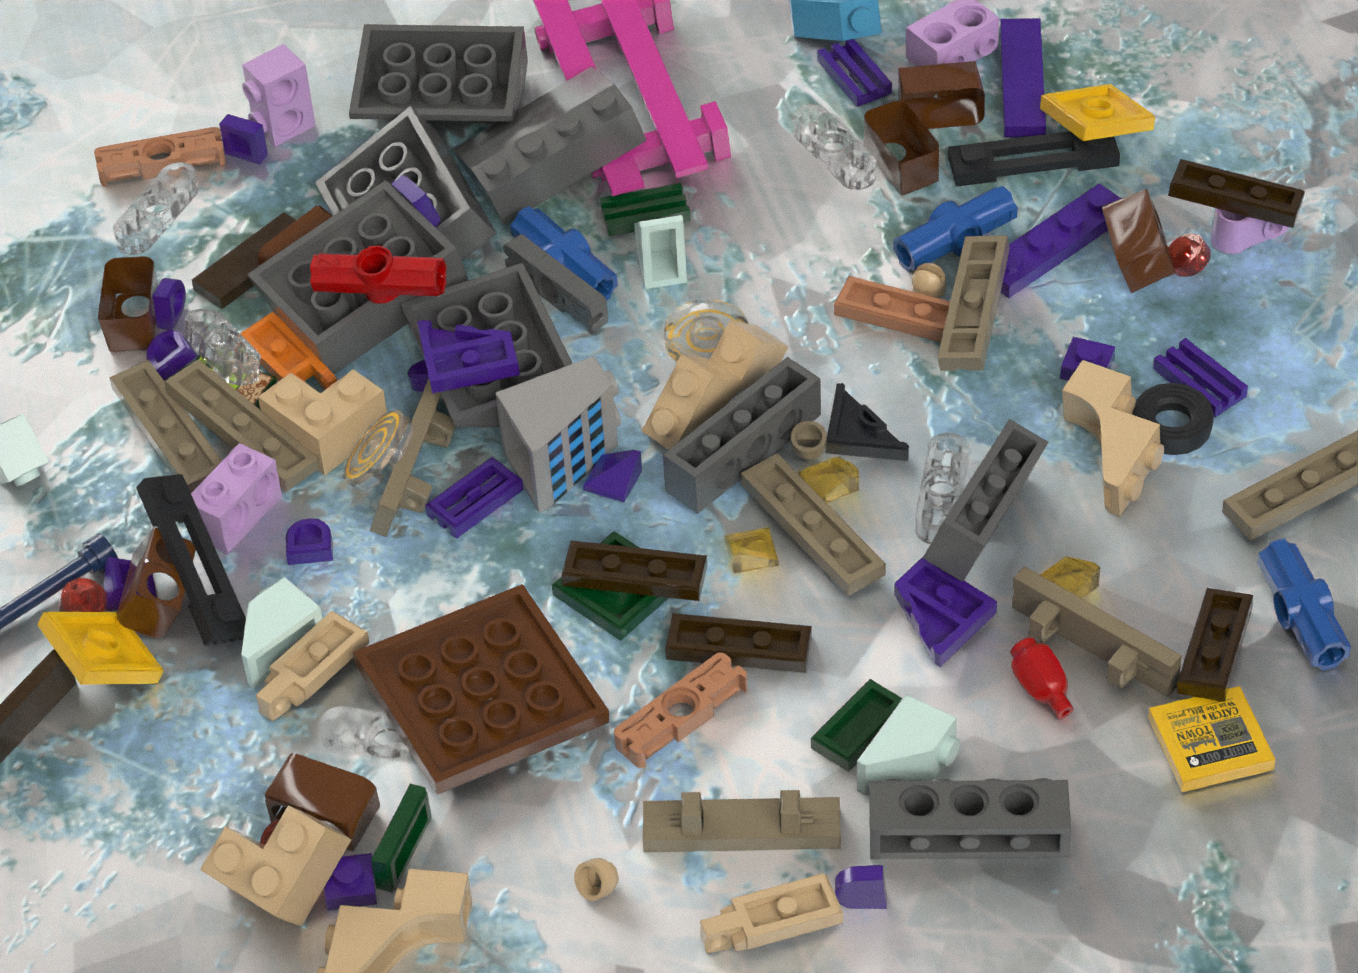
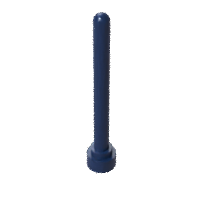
M97 533L82 543L83 549L77 552L78 557L2 606L0 608V630L89 572L92 575L98 571L102 574L105 573L107 558H118L108 540L102 534Z

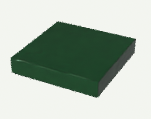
M615 531L599 543L639 548ZM562 577L552 584L553 596L620 641L669 599L666 597L562 586Z

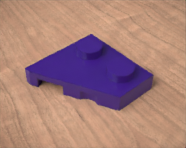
M417 321L432 394L520 375L510 331L495 329L478 330L473 326L458 324L455 327V331L433 329L431 321Z
M923 557L894 583V595L933 662L939 667L949 660L997 613V601L966 581L962 582L942 571L937 566L923 559Z

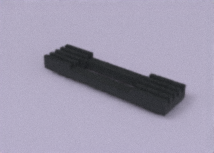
M1062 132L949 146L948 161L950 162V168H952L955 186L958 187L997 182V177L1073 167H1078V171L1117 167L1120 164V152L1114 136L1082 141L1072 132ZM1072 147L1071 152L994 160V157Z
M183 474L144 478L136 487L152 526H157L190 600L188 608L204 645L209 646L212 642L215 645L220 641L226 643L228 640L234 642L237 638L239 641L243 640L246 617ZM177 521L178 524L184 522L215 594L207 595L176 525Z

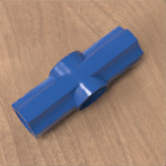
M1003 185L998 188L995 187L960 206L954 201L944 202L932 212L927 223L893 240V251L898 257L899 264L907 272L915 271L918 266L924 263H931L950 252L961 256L965 236H983L1017 218L1018 207L1014 203L1011 192Z
M527 206L517 213L515 220L510 224L512 237L515 238L520 234L524 235L600 292L606 300L610 299L613 290L618 286L617 275L591 253L588 242L578 230L571 228L568 231H564L539 208L533 209Z
M1286 539L1270 542L1268 547L1258 553L1257 564L1273 593L1274 609L1280 625L1285 630H1293L1311 666L1319 667L1321 671L1337 668L1344 659L1350 657L1351 645L1334 616L1333 599L1327 583L1322 578L1314 579L1296 544L1289 543Z

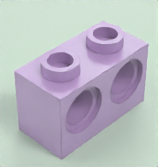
M955 0L906 27V59L915 66L976 61L998 49L999 17L977 0Z
M282 44L242 64L245 78L242 89L249 101L251 111L248 114V120L263 124L265 138L273 146L276 147L316 126L306 64L290 49Z
M241 443L191 493L215 549L229 554L282 497L275 459Z

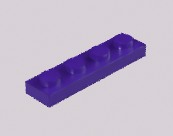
M1099 183L1010 243L1001 293L1007 298H1011L1107 232L1108 228L1102 206L1122 198Z

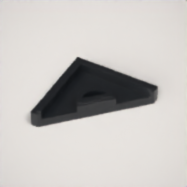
M837 383L827 433L826 454L908 461L909 445L906 442H900L887 430V424L868 406L858 403L845 390V384Z

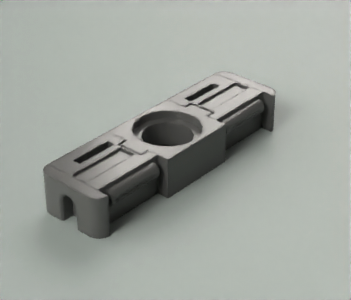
M520 234L503 245L504 253L508 256L505 259L506 268L523 262L538 294L562 313L568 312L585 325L590 334L608 323L606 298L524 235Z

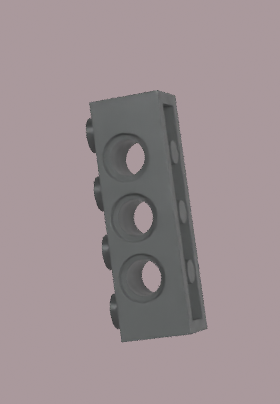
M789 357L785 358L663 454L665 491L697 514L740 481L741 472L764 461L791 440V432L797 424L803 421H814L821 416L820 378Z
M1009 419L946 516L923 559L963 582L1025 484L1049 442Z
M991 778L977 781H952L949 779H937L934 781H902L898 779L869 781L870 859L1069 858L1071 817L1068 780H1050L1047 778L1000 780Z

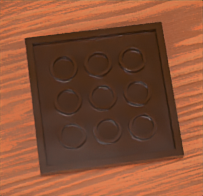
M523 584L354 651L356 667L436 795L609 723V709Z

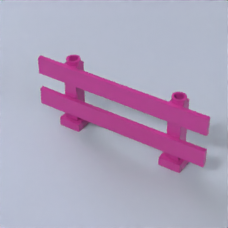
M532 0L541 20V25L534 27L540 50L548 48L550 53L554 52L565 81L590 67L596 69L587 48V42L612 35L616 36L656 129L655 131L644 133L647 141L591 173L592 179L601 177L602 182L607 181L612 196L644 188V181L640 174L642 170L670 163L676 178L708 169V163L703 153L711 151L716 162L731 158L728 128L716 101L700 105L701 118L688 120L647 27L648 25L655 24L659 34L674 30L670 0H600L601 4L576 11L571 10L568 0Z

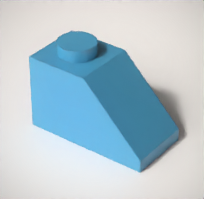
M789 0L794 37L845 41L882 33L878 0Z

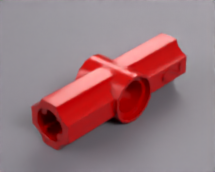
M377 245L365 248L357 255L323 253L313 255L310 264V284L314 292L362 293L372 303L383 304L393 301L399 295H443L447 284V266L444 258L392 256L387 248Z

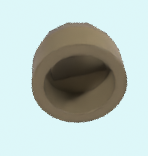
M803 421L793 428L791 432V447L800 459L807 461L815 460L824 453L827 446V435L822 425L814 421Z

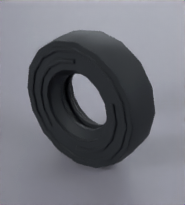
M1178 383L1158 384L1145 390L1137 398L1132 414L1160 424V444L1164 445V454L1168 455L1188 454L1201 448L1210 437L1214 420L1211 403L1204 394L1189 385ZM1162 411H1180L1189 417L1190 422L1183 427L1173 428L1160 424L1156 420V416Z

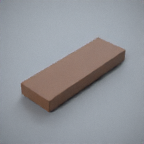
M848 276L834 303V315L941 342L950 301Z

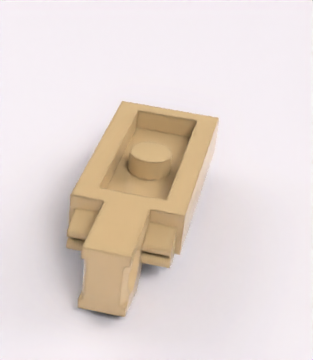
M334 611L329 612L269 666L270 674L264 681L266 683L265 687L256 694L259 707L258 712L273 722L289 710L291 703L298 706L304 700L309 699L354 657V651L362 649L369 644L368 632Z
M822 873L731 898V905L721 909L720 915L700 920V938L706 953L729 950L734 947L735 951L745 950L746 948L749 950L842 924L843 911L827 874Z

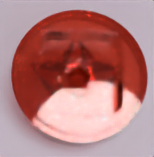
M1184 234L1176 238L1169 245V251L1176 271L1175 274L1180 277H1190L1199 273L1207 266L1211 257L1209 246L1198 234Z
M88 578L74 579L68 582L62 590L58 602L59 611L104 612L107 606L106 592L94 580Z

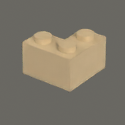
M354 369L322 393L316 391L294 374L289 373L258 396L260 410L319 458V469L317 471L324 476L349 458L368 430L387 415L384 390ZM388 417L375 425L376 429L374 431L373 428L369 431L355 452L362 448L377 430L389 427V423L380 425L387 421ZM383 431L376 433L369 442Z
M288 805L266 845L225 826L200 870L275 917L302 927L352 839L315 817Z

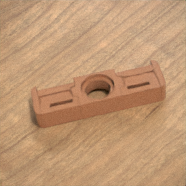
M218 127L102 146L94 151L97 172L102 186H107L106 182L138 176H143L145 180L184 173L183 168L220 162L222 166L226 163L221 132ZM159 153L170 154L167 158L161 160L151 159L152 156Z
M725 653L715 654L614 729L615 748L636 767H646V759L650 758L674 739L679 743L714 716L713 710L739 692L740 689L746 693L748 689L747 672L739 665L732 668L731 658ZM678 703H686L694 708L691 714L682 717L674 716L668 711L673 705Z

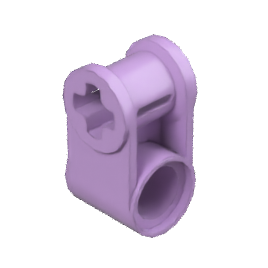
M1215 208L1211 243L1220 252L1236 254L1266 240L1278 238L1290 227Z

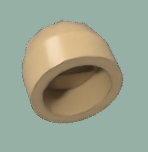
M924 263L918 266L912 276V292L941 298L946 292V276L942 268L935 263Z
M593 858L581 863L576 868L574 874V881L578 892L590 901H596L608 896L615 890L619 880L617 868L603 858Z

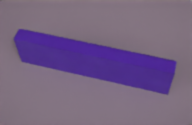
M1041 18L1000 19L1004 137L1046 135L1045 112L1040 109L1041 95H1044Z

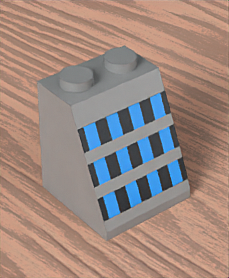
M594 356L495 393L503 455L514 473L522 479L523 488L539 513L550 508L594 468L601 455L611 453L618 446L617 427L621 426V418L614 403V397L619 394L617 382L610 370L604 372Z

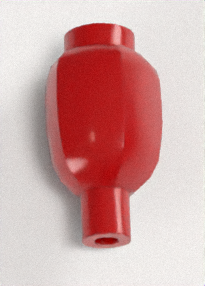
M1033 637L1025 638L1016 643L1010 651L1013 657L1011 667L1022 688L1034 701L1049 705L1058 719L1069 716L1074 708L1065 695L1068 689V679L1051 648L1047 644L1037 643Z

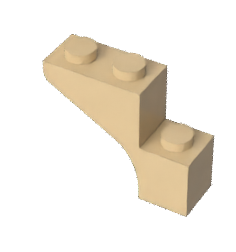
M730 320L710 359L681 354L642 432L670 450L726 406L740 391L754 384L778 365L789 346L757 325Z
M1082 360L1062 389L1064 420L1083 427L1098 440L1102 451L1104 506L1109 513L1120 517L1130 501L1135 502L1140 496L1144 479L1149 471H1155L1162 461L1164 445L1160 444V424L1132 415L1136 400L1131 392V376Z
M408 869L405 888H397L394 909L340 905L336 925L329 924L326 931L325 953L328 955L326 967H319L317 973H389L406 954L414 949L434 943H464L472 907L468 873Z

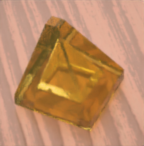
M839 456L798 472L805 482L826 503L859 491V470L855 465Z
M769 527L724 535L733 573L779 566Z
M1065 556L1040 575L1082 599L1099 587L1100 566L1095 562Z

